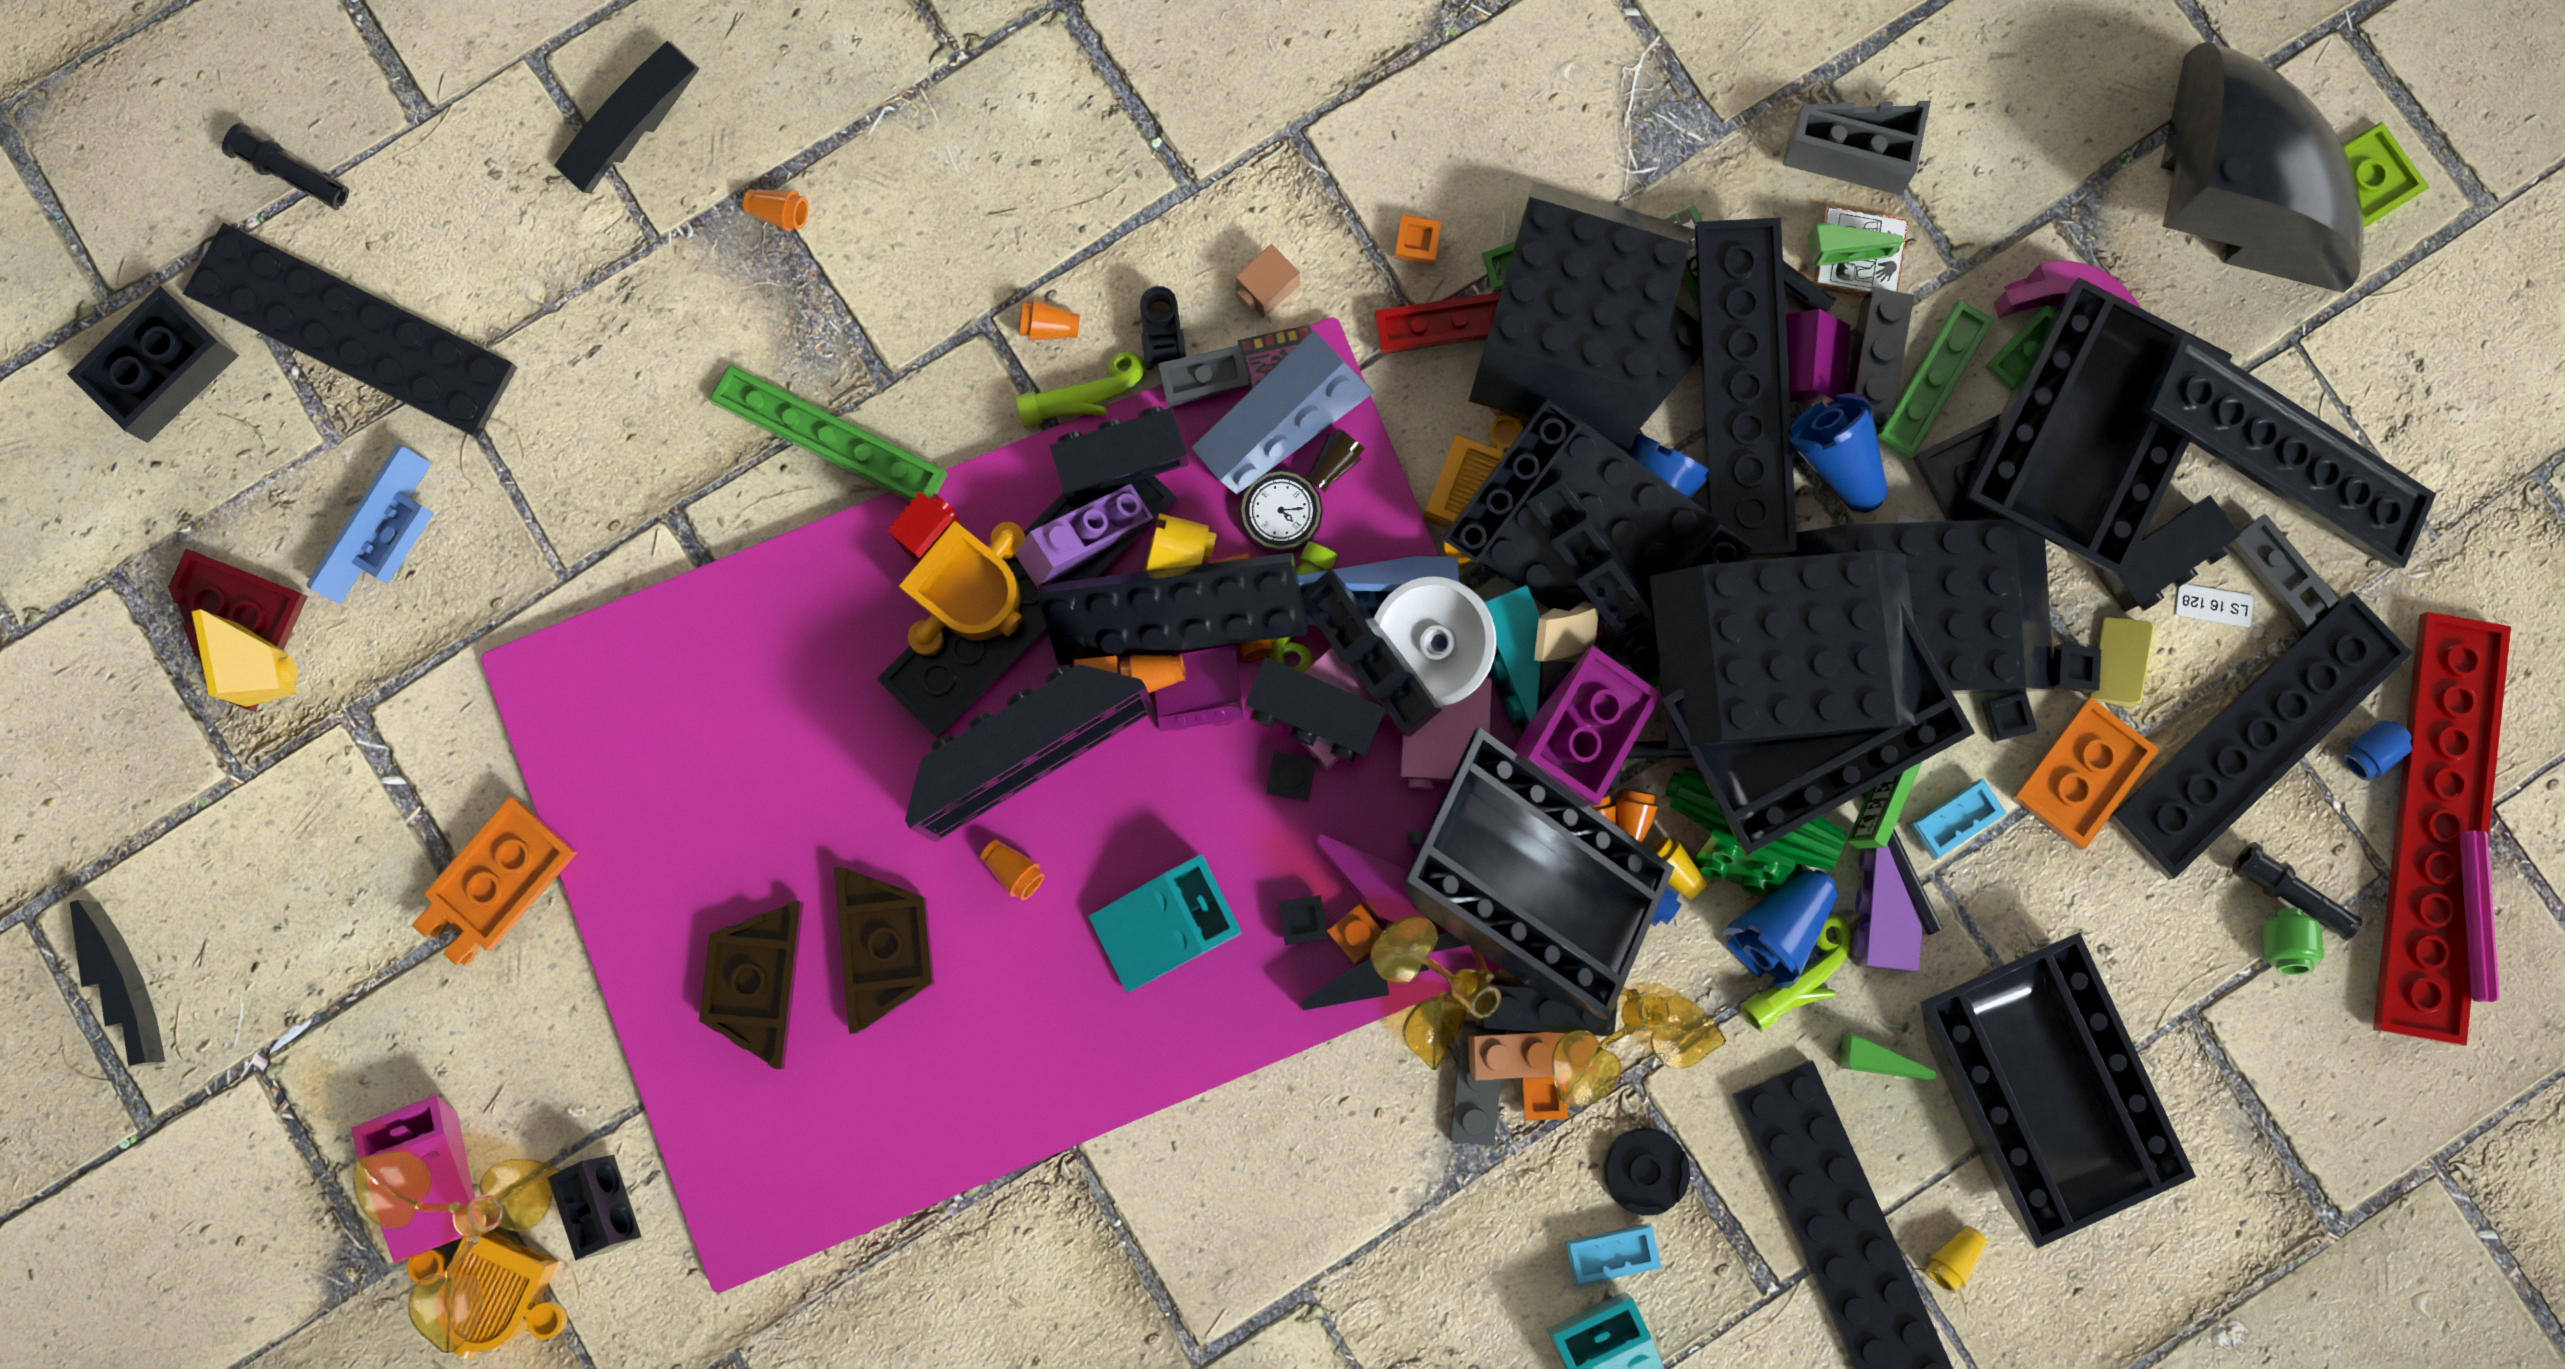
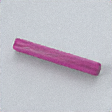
M2465 831L2459 837L2471 998L2476 1002H2495L2500 998L2488 834L2485 831Z

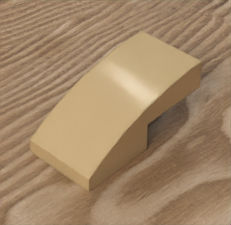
M1583 601L1571 611L1553 608L1541 616L1538 621L1534 660L1543 662L1562 659L1582 653L1589 646H1595L1599 611L1593 603Z

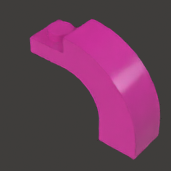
M2053 261L2039 264L2026 279L2006 285L2004 287L2005 292L1993 303L1998 318L2046 304L2058 307L2076 279L2080 277L2139 308L2140 306L2132 294L2113 276L2096 267L2073 261Z

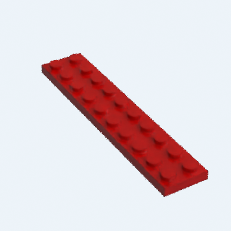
M2433 612L2419 614L2407 730L2411 735L2412 751L2403 758L2373 1024L2374 1031L2467 1046L2472 998L2459 836L2465 831H2485L2488 834L2489 841L2511 626Z

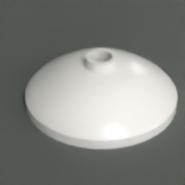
M1435 576L1411 580L1389 594L1374 617L1375 621L1401 652L1440 707L1454 704L1469 696L1481 685L1491 669L1496 651V631L1493 618L1483 600L1473 590L1458 581ZM1443 635L1447 639V647L1443 651H1439L1436 642Z

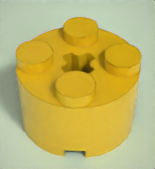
M1159 513L1155 525L1162 526L1163 528L1156 527L1155 536H1152L1143 572L1199 565L1202 562L1207 563L1208 558L1212 556L1216 533L1208 531L1209 525Z

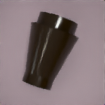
M1338 428L1333 436L1328 434L1306 478L1326 492L1334 482L1362 460L1359 456L1365 448L1342 429Z

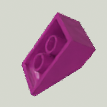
M1589 646L1530 721L1513 751L1586 804L1599 805L1662 693L1596 647Z
M1320 834L1315 849L1379 922L1386 924L1384 932L1405 941L1410 940L1412 935L1419 937L1424 933L1429 918L1412 906L1402 882L1407 872L1406 869Z

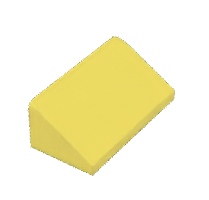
M2110 617L2102 619L2097 648L2102 650L2099 691L2090 693L2089 697L2097 701L2129 708L2141 703L2154 631L2153 622Z

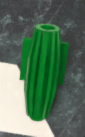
M1685 767L1681 774L1673 772L1664 794L1671 798L1669 803L1671 808L1711 831L1692 858L1695 866L1705 876L1716 880L1726 879L1741 885L1745 892L1755 896H1768L1774 892L1794 870L1796 864L1828 871L1832 870L1845 844L1846 831L1820 816L1745 856L1699 770Z

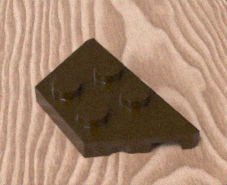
M839 866L834 867L848 1028L849 1034H857L935 984L926 897Z
M801 901L789 902L783 907L765 914L753 916L742 923L732 927L728 926L709 934L699 1022L715 1032L723 1034L731 1042L753 1053L774 1069L785 1068L804 904Z

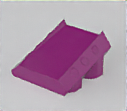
M1235 644L1151 654L1173 657L1181 655L1186 673L1185 681H1180L1155 691L1159 732L1184 730L1189 727L1214 724L1216 726L1229 725L1234 720L1243 719Z

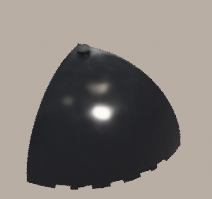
M2212 42L2200 43L2192 48L2184 56L2160 167L2174 171L2162 227L2228 243L2224 260L2225 264L2345 293L2353 286L2360 273L2363 253V214L2360 193L2352 165L2331 124L2317 106L2298 87L2279 72L2259 60Z

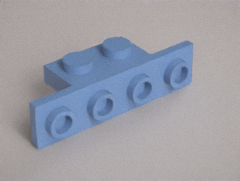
M397 444L308 580L307 587L341 605L363 570L388 584L396 571L401 567L406 555L433 515L432 511L409 499L432 463L401 444Z

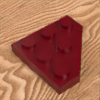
M185 549L168 586L174 603L178 604L185 621L183 627L194 656L199 658L202 668L203 665L192 611L201 609L238 623L284 650L308 597L300 592L189 549ZM229 702L231 704H234L236 706L253 712H256L259 704L245 707L242 705Z

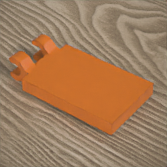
M509 796L423 894L432 904L415 920L412 927L423 937L430 935L435 938L445 928L447 922H449L461 934L448 946L443 955L454 965L462 963L466 966L475 957L480 946L485 951H492L578 852L516 797Z

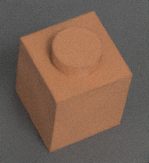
M1271 243L1235 276L1237 290L1235 295L1248 311L1252 312L1256 309L1264 318L1300 286V272Z

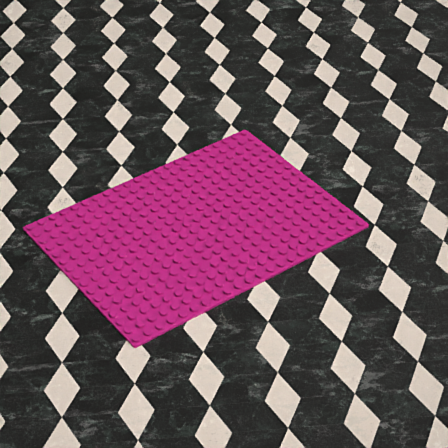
M1330 317L1310 325L1311 332L1315 330L1365 382L1339 320ZM1297 346L1245 357L1252 388L1256 386L1255 383L1257 381H1261L1266 376L1256 373L1259 367H1262L1264 363L1266 365L1278 363V360L1271 362V359L1277 356L1282 360V355H1279L1281 350H1285L1289 354ZM1264 355L1270 356L1269 358H1264L1249 362L1248 360L1251 358L1260 357ZM1260 362V365L1250 367L1251 363ZM1163 384L1105 406L1107 410L1105 416L1082 415L945 470L948 476L937 495L954 509L952 512L959 517L957 523L987 547L991 544L993 529L1003 522H1013L1019 525L1024 532L1064 492L1049 445L1058 443L1057 438L1070 432L1079 431L1084 435L1097 431V427L1101 423L1112 419H1121L1122 422L1139 418L1138 414L1141 411L1151 407L1161 406L1163 410L1171 408L1167 405ZM1249 389L1172 406L1187 452L1189 465L1155 476L1177 497V501L1164 513L1165 515L1209 525L1208 531L1216 533L1212 556L1208 558L1207 563L1246 553L1249 554V558L1286 554V552L1272 553L1264 551L1250 541L1242 529L1239 513L1242 494L1246 488L1238 494L1234 493L1218 480L1191 448L1249 393ZM1371 395L1269 470L1283 469L1298 472L1306 478L1328 434L1333 436L1338 428L1342 429L1365 448L1359 456L1362 460L1334 482L1326 492L1313 483L1321 497L1323 515L1320 530L1311 542L1319 544L1338 555L1332 570L1413 556H1439ZM890 492L485 652L481 658L537 815L578 852L559 875L710 1287L716 1293L724 1292L1502 969L1469 945L1426 953L1429 965L1428 971L1387 978L1388 996L1309 1010L1302 1009L1301 1002L1339 975L1371 958L1416 940L1448 932L1430 919L1424 933L1419 937L1412 935L1408 941L1384 932L1386 924L1379 922L1315 849L1320 834L1408 870L1414 858L1413 846L1408 845L1407 832L1428 828L1448 784L1434 783L1433 790H1418L1408 788V781H1399L1401 731L1390 715H1388L1380 723L1364 761L1355 758L1354 763L1339 759L1327 771L1317 760L1315 761L1309 802L1267 795L1274 751L1314 757L1299 741L1289 736L1291 731L1288 728L1275 724L1274 729H1270L1249 719L1252 713L1245 710V702L1265 657L1252 661H1243L1240 654L1236 652L1243 719L1234 720L1229 725L1216 726L1214 724L1189 727L1184 730L1159 732L1155 691L1151 692L1149 696L1155 709L1153 713L939 841L933 842L909 829L905 818L921 758L931 753L928 747L938 739L877 680L910 646L908 632L911 626L920 620H927L931 615L908 597L899 587L918 562L902 550L888 532V525H894L893 519H899V512H905V506L911 505V502ZM1154 523L1102 577L1143 572L1151 538L1155 536L1156 527H1163ZM1305 546L1296 552H1291L1296 569L1301 562L1300 557ZM1308 624L1307 635L1291 637L1288 643L1294 642L1307 647L1312 653L1314 664L1332 646L1318 626ZM1048 631L944 736L952 734L956 738L970 729L967 724L972 719L987 711H991L995 715L1009 706L1006 701L1012 695L1030 687L1032 692L1048 683L1045 679L1048 674L1066 665H1058ZM1296 653L1284 656L1288 667H1296L1301 661L1300 655ZM1121 657V658H1118V660H1119V666H1120V674H1121V661L1130 660V657ZM1074 663L1069 664L1071 669L1074 668ZM1490 673L1487 674L1486 678L1492 679ZM1492 680L1490 735L1513 751L1519 741L1513 727L1510 725L1509 717L1502 706V701ZM998 839L1001 843L1040 864L1039 870L1045 874L1044 880L1039 888L1026 900H1021L1017 896L1011 897L986 866V863L980 859L983 850L993 840ZM1202 854L1242 931V935L1127 994L1088 916L1169 870ZM839 866L926 897L935 984L857 1034H849L834 874V867ZM1321 895L1327 930L1361 904L1387 935V938L1356 964L1350 961L1328 933V939L1285 945L1278 902ZM801 901L804 904L785 1068L774 1069L753 1053L731 1042L723 1034L715 1032L699 1022L709 934L725 927H732L742 923L753 916L765 914L783 907L789 902Z

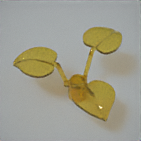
M1411 915L1398 920L1380 934L1379 939L1374 942L1371 950V962L1375 971L1384 980L1393 984H1404L1412 981L1417 976L1422 963L1451 984L1452 994L1440 993L1437 996V1000L1425 999L1418 1003L1407 1016L1402 1029L1403 1040L1407 1047L1431 1069L1436 1070L1460 1031L1466 1012L1471 1013L1476 1018L1490 1016L1496 1011L1501 1002V993L1489 982L1493 979L1494 975L1487 969L1482 954L1472 947L1471 950L1479 972L1474 969H1462L1453 975L1428 957L1437 943L1438 934L1436 927L1429 919L1423 916Z
M1623 987L1621 995L1626 996L1628 1000L1623 1004L1621 1010V1017L1625 1024L1622 1029L1605 1037L1600 1043L1591 1032L1585 1030L1569 1032L1557 1042L1553 1050L1551 1066L1558 1097L1566 1105L1583 1106L1594 1103L1608 1095L1619 1080L1621 1063L1618 1057L1606 1050V1048L1627 1035H1632L1634 1032L1653 1030L1650 1037L1653 1053L1661 1063L1673 1069L1689 1068L1699 1063L1711 1052L1726 1043V1039L1709 1015L1689 999L1676 995L1663 998L1654 993L1639 996L1637 989Z
M391 1151L374 1156H364L355 1163L353 1174L355 1196L364 1214L374 1223L385 1228L399 1229L407 1226L412 1221L416 1209L422 1212H451L454 1214L453 1222L456 1230L461 1235L467 1237V1241L448 1265L445 1276L430 1274L423 1277L412 1289L408 1300V1313L412 1324L423 1337L441 1352L451 1353L469 1338L479 1321L483 1308V1291L478 1279L470 1274H461L454 1277L457 1267L471 1248L479 1243V1235L495 1229L498 1225L503 1229L515 1232L526 1231L536 1226L545 1217L553 1197L548 1176L561 1171L559 1168L531 1159H509L498 1162L491 1166L480 1180L479 1189L482 1195L461 1204L457 1201L453 1203L422 1202L421 1200L428 1195L431 1189V1176L425 1163L410 1153Z

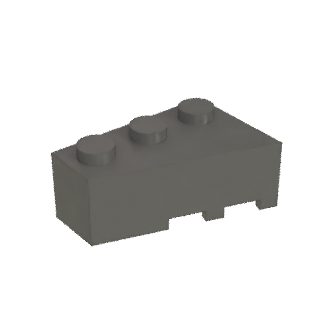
M1918 101L1916 105L1893 106V102H1880L1877 107H1855L1854 103L1802 105L1790 130L1783 165L1902 196L1917 171L1931 101Z

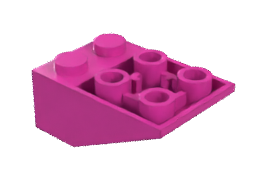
M431 1096L351 1128L358 1167L393 1262L404 1261L482 1230L458 1113L439 1096Z

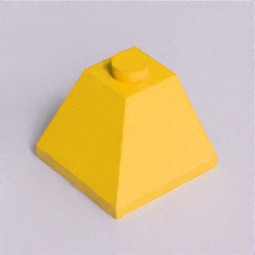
M201 609L192 611L209 696L248 707L297 694L294 681L298 679V671L294 660L287 652L238 623Z

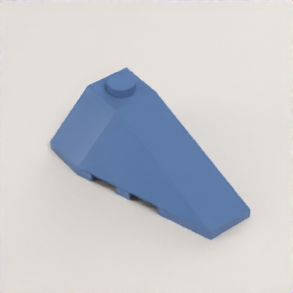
M1413 556L1333 570L1373 618L1389 594L1411 580L1435 576L1459 582L1458 557ZM1327 571L1297 575L1301 593ZM1305 608L1308 624L1318 626ZM1443 635L1436 642L1439 651H1443L1447 647V639Z

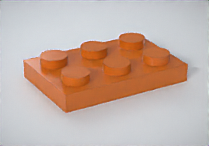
M2089 697L2082 702L2011 798L2077 849H2086L2154 758L2159 748L2093 698Z

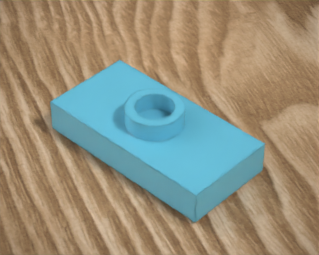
M1981 778L1909 825L1932 860H1935L2007 813L1985 780Z
M1650 1223L1565 1241L1575 1286L1661 1268L1653 1228Z

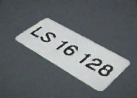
M2184 584L2179 587L2176 615L2250 627L2254 597L2248 594Z

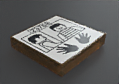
M1827 206L1824 210L1822 223L1903 235L1904 242L1892 257L1816 266L1813 283L1822 290L1865 297L1873 287L1898 292L1909 220Z

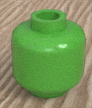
M2296 908L2276 911V917L2265 921L2262 925L2261 935L2264 959L2269 965L2276 967L2278 973L2286 975L2306 974L2312 972L2314 965L2320 963L2324 958L2321 925L2315 918L2303 915V910Z

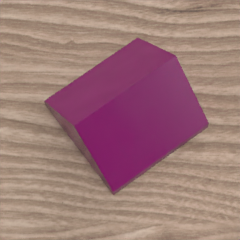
M1821 309L1786 314L1791 402L1817 404L1823 401L1824 405H1832L1838 402L1837 395L1846 393L1851 325Z

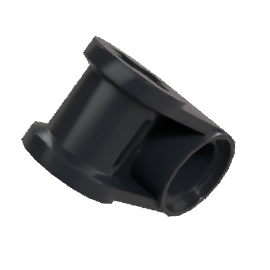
M1164 286L1149 288L1143 293L1140 300L1143 327L1142 344L1146 370H1152L1153 366L1158 365V363L1186 357L1183 329L1180 327L1175 294ZM1158 301L1165 302L1171 309L1165 316L1155 317L1148 312L1153 303Z

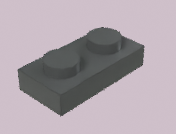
M1240 345L1158 363L1168 407L1249 389Z

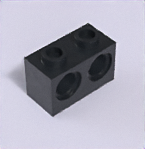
M614 1155L583 1160L548 1176L575 1261L609 1253L642 1237Z

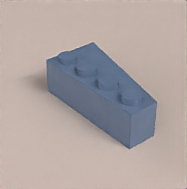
M1313 330L1191 448L1220 482L1238 494L1374 392L1347 362Z

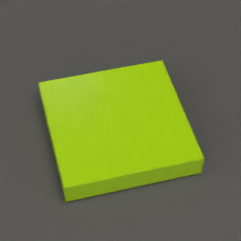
M2382 121L2343 145L2352 165L2360 193L2363 229L2429 188V185Z

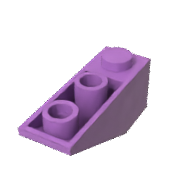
M1129 484L1030 531L1015 555L1036 588L1039 589L1041 584H1049L1073 572L1142 528L1154 518L1132 484Z
M1887 845L1884 848H1862L1859 854V869L1864 871L1863 888L1858 889L1855 900L1856 913L1861 914L1860 929L1854 932L1852 938V955L1857 956L1856 966L1900 972L1919 971L1922 926Z

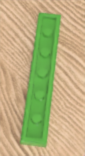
M730 364L709 398L713 405L909 502L910 499H916V493L919 492L924 493L928 498L933 493L938 494L948 476L945 470Z

